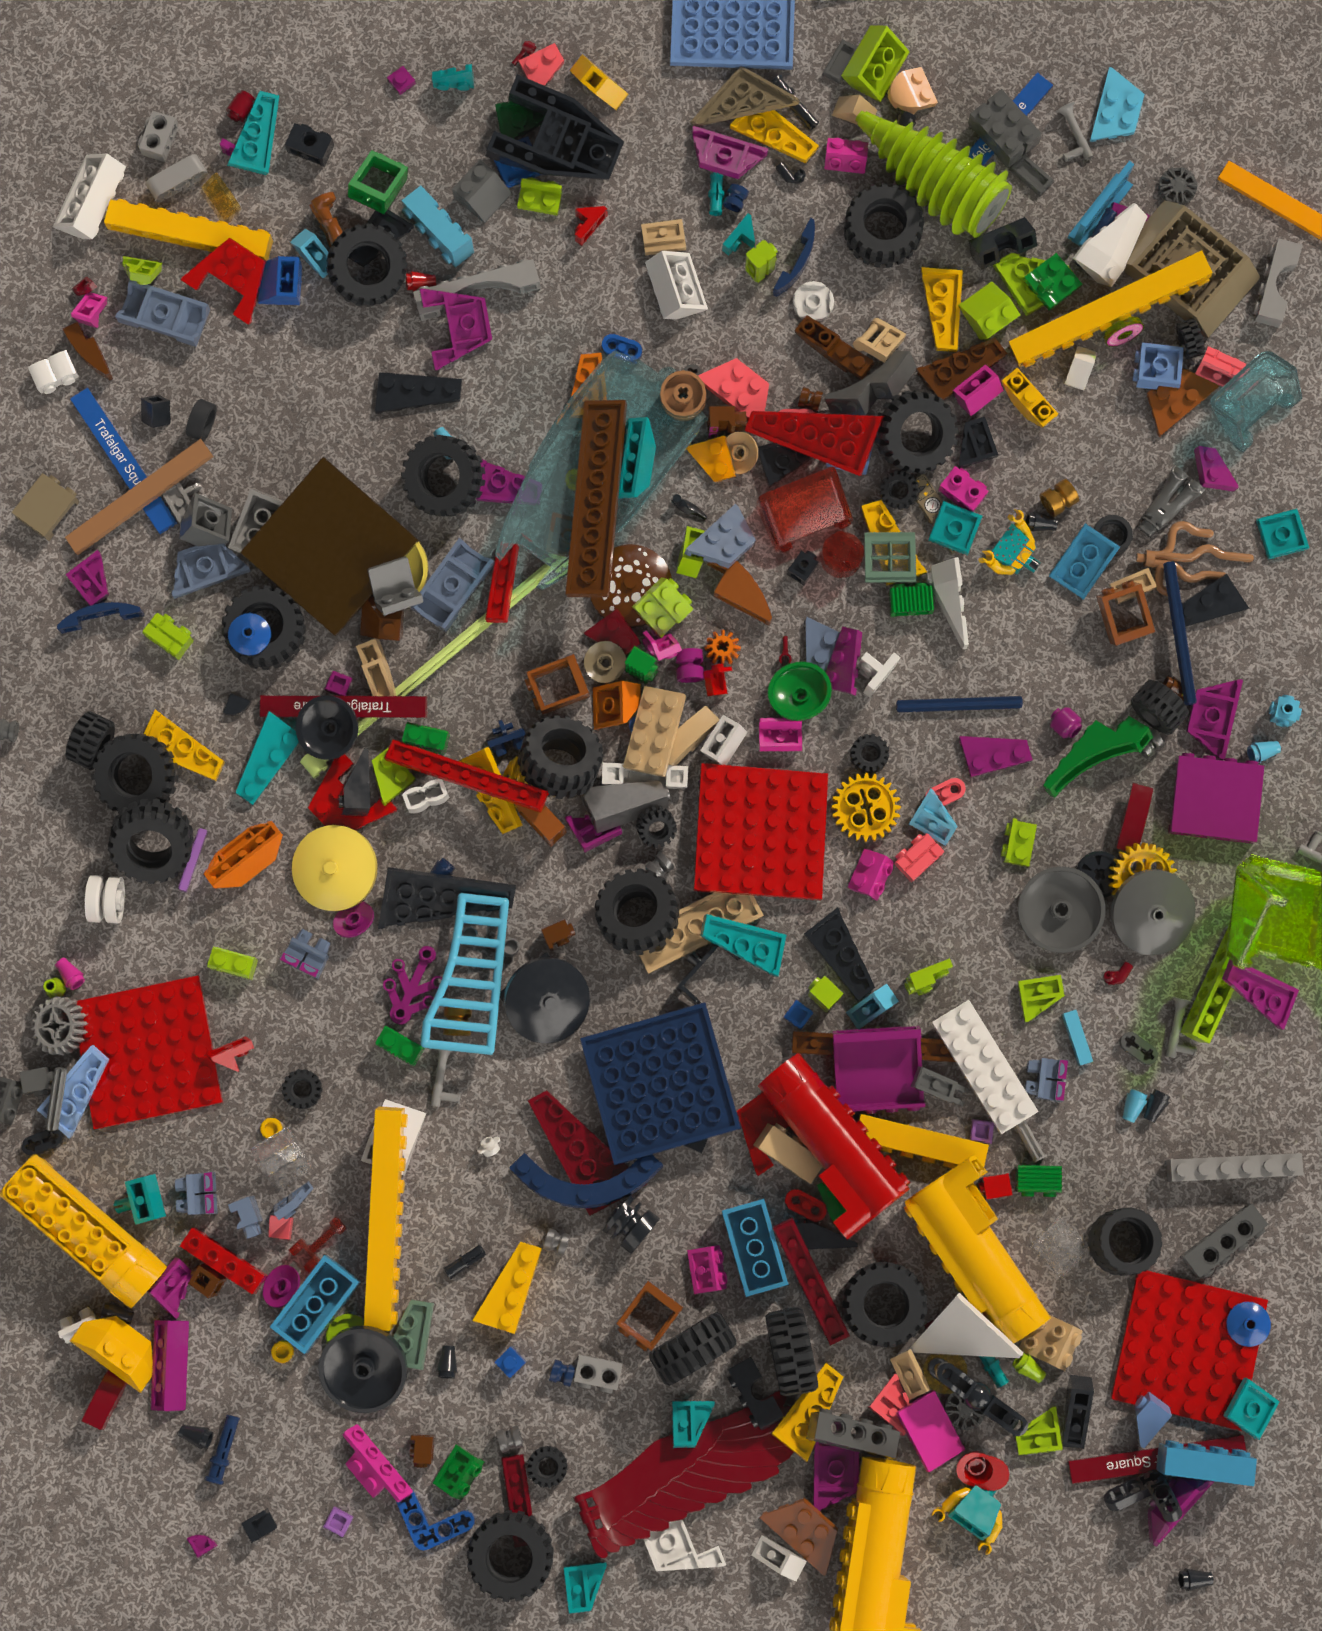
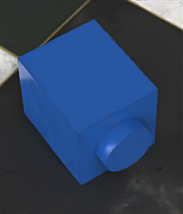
M510 1346L495 1361V1364L511 1378L527 1361L513 1346Z

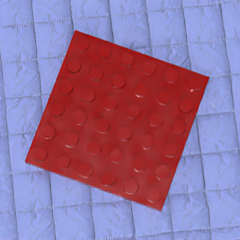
M701 763L693 891L821 901L823 894L828 773Z
M199 975L76 1001L77 1006L83 1007L81 1013L86 1014L83 1020L89 1023L84 1026V1030L88 1033L82 1034L85 1041L79 1042L81 1057L90 1046L94 1045L109 1058L89 1101L94 1130L223 1103L216 1062H213L206 1055L207 1052L213 1050Z
M1148 1270L1136 1274L1110 1399L1135 1405L1136 1401L1141 1396H1145L1149 1391L1170 1407L1171 1414L1242 1431V1429L1223 1415L1243 1378H1248L1252 1381L1259 1345L1247 1347L1236 1343L1228 1334L1226 1320L1230 1310L1239 1303L1253 1302L1266 1310L1268 1300ZM1249 1320L1247 1322V1327L1251 1329L1253 1328L1254 1323L1252 1320Z

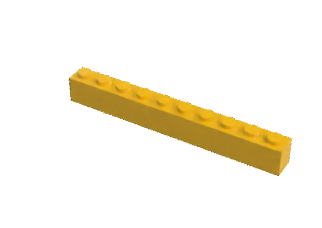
M1201 250L1010 340L1009 347L1018 366L1024 365L1027 368L1035 364V360L1042 356L1044 359L1051 357L1055 354L1054 351L1059 348L1063 350L1068 349L1074 345L1076 340H1087L1093 336V332L1101 330V332L1113 327V323L1119 320L1121 323L1131 319L1132 314L1138 311L1141 314L1150 310L1151 305L1157 302L1160 305L1171 299L1170 296L1176 293L1178 295L1185 294L1190 291L1189 287L1193 285L1202 286L1208 283L1213 272Z
M379 1106L375 1109L364 1326L390 1331L397 1324L398 1312L394 1311L395 1303H398L399 1290L396 1289V1281H399L400 1268H397V1259L401 1257V1246H398V1237L402 1236V1224H399V1215L403 1214L404 1207L403 1202H400V1194L404 1193L405 1181L401 1180V1175L406 1167V1159L402 1158L403 1149H406L407 1136H404V1127L407 1128L408 1114H405V1108Z

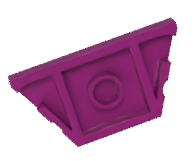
M696 126L692 128V137L699 168L739 179L768 154V148Z
M1242 679L1195 691L1197 703L1192 705L1186 732L1222 760H1224L1227 753L1242 688Z
M820 1442L815 1443L813 1506L821 1511L857 1493L859 1452Z

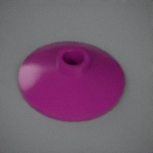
M360 902L352 908L338 911L333 920V928L341 937H356L370 927L374 919V911L366 902Z
M280 1265L269 1273L263 1285V1297L269 1306L281 1308L287 1305L299 1289L300 1277L297 1270L290 1265Z

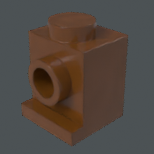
M565 919L541 929L550 951L554 950L553 945L557 944L558 947L566 945L570 942L569 939L576 935L572 924H567Z
M204 1263L197 1265L190 1274L192 1278L188 1284L209 1299L218 1295L228 1278Z
M412 1434L411 1440H415V1444H411L410 1457L413 1458L414 1467L427 1468V1464L433 1463L435 1436Z

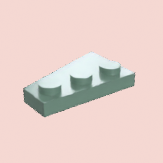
M411 1300L393 1336L404 1351L408 1368L424 1369L434 1303Z

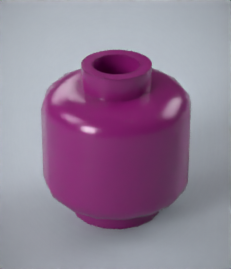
M1058 708L1051 714L1050 727L1062 738H1074L1081 731L1082 719L1071 708Z

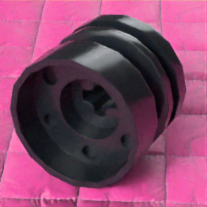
M632 1195L615 1208L602 1230L607 1234L614 1227L616 1231L611 1236L613 1240L620 1234L624 1235L620 1246L630 1254L635 1251L660 1220L650 1210H647L643 1215L638 1214L642 1206L641 1202L632 1209L630 1205L635 1200V1197Z

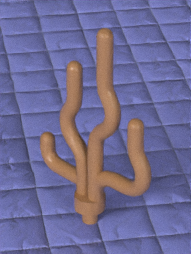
M1185 521L1176 522L1169 528L1167 545L1163 550H1145L1144 554H1136V562H1143L1144 567L1156 568V589L1165 596H1168L1167 588L1163 585V564L1165 562H1192L1204 553H1211L1219 559L1252 562L1254 560V556L1251 554L1225 552L1210 544L1201 545L1190 554L1172 553L1176 543V533L1181 529L1198 537L1211 538L1214 535L1211 529L1197 528ZM1176 563L1178 577L1188 583H1197L1204 579L1216 580L1226 574L1225 572L1201 571L1190 575Z

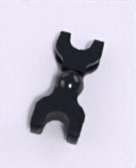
M940 1357L930 1360L927 1367L928 1373L963 1398L965 1404L970 1409L980 1411L1014 1436H1022L1027 1431V1420L992 1395L990 1389L985 1384L975 1382L957 1367ZM941 1363L936 1371H934L935 1365ZM1020 1420L1021 1427L1018 1430H1013Z

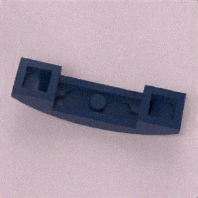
M810 218L801 235L800 243L805 244V247L791 274L782 271L773 289L774 296L777 297L787 291L805 270L813 249L815 236L814 219Z
M120 602L100 603L87 606L70 614L57 624V629L62 634L82 630L81 621L120 613L123 620L145 615L140 607Z

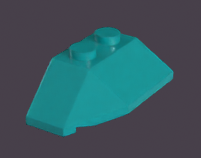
M648 417L629 418L626 422L618 499L636 498L650 486L656 444Z

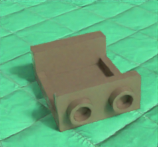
M42 473L11 513L40 536L50 541L54 536L52 533L54 528L72 505H78L79 501L76 498L77 493L71 488L66 487L64 489L59 485L61 482L52 475L47 477Z

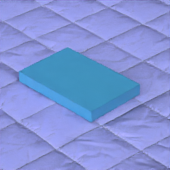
M1085 523L1049 577L1084 600L1120 546Z

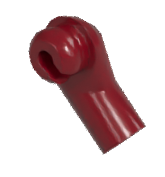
M1124 962L1119 971H1106L1103 975L1105 983L1108 985L1123 984L1134 967L1130 963Z

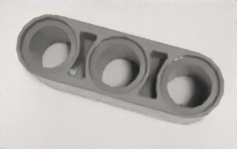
M193 154L149 178L146 186L155 201L160 203L165 201L164 198L168 199L182 191V188L186 189L200 181V178H205L208 172L198 155Z

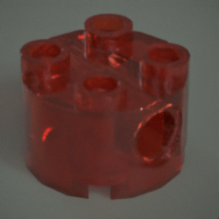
M838 531L827 538L821 551L823 569L835 578L853 576L859 570L864 557V546L855 535L843 531Z

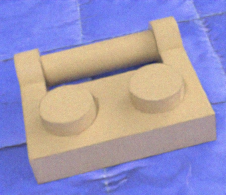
M874 318L866 332L853 342V346L856 350L865 351L885 363L904 341L906 334L885 321ZM881 331L879 336L872 343L869 342L870 338L876 332Z

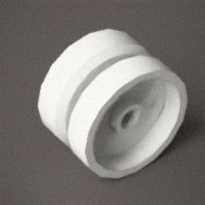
M90 875L85 891V916L87 921L100 923L105 918L107 923L119 924L123 917L125 903V883L123 877L110 876L106 881L102 875Z

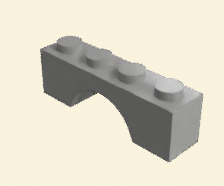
M1278 238L1275 245L1271 244L1268 252V257H1271L1270 263H1266L1263 271V276H1266L1265 282H1261L1258 290V295H1261L1259 302L1256 301L1253 309V314H1256L1255 322L1278 328L1283 322L1288 302L1278 293L1276 279L1280 274L1295 269L1299 261L1302 244Z

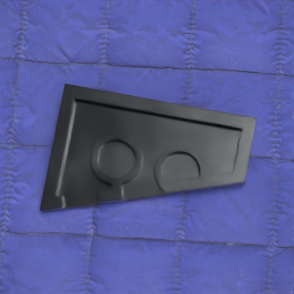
M774 442L758 447V455L769 488L812 459L810 456Z
M1227 574L1222 575L1182 602L1185 627L1250 609Z

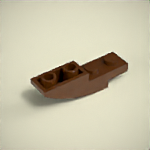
M808 315L805 316L794 330L811 348L845 373L848 371L862 380L874 366L872 359L842 341L838 334Z

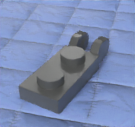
M918 1066L911 1087L962 1107L965 1102L953 1097L955 1090L963 1094H968L969 1092L968 1088L959 1085L958 1082Z

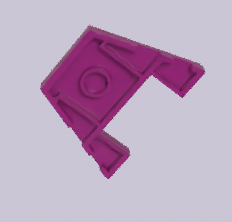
M423 288L419 289L423 308L442 304L445 306L452 348L431 351L434 370L441 369L443 366L492 340L485 298Z

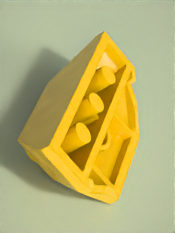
M117 1316L82 1322L70 1339V1342L139 1393L142 1392L152 1377L151 1341Z

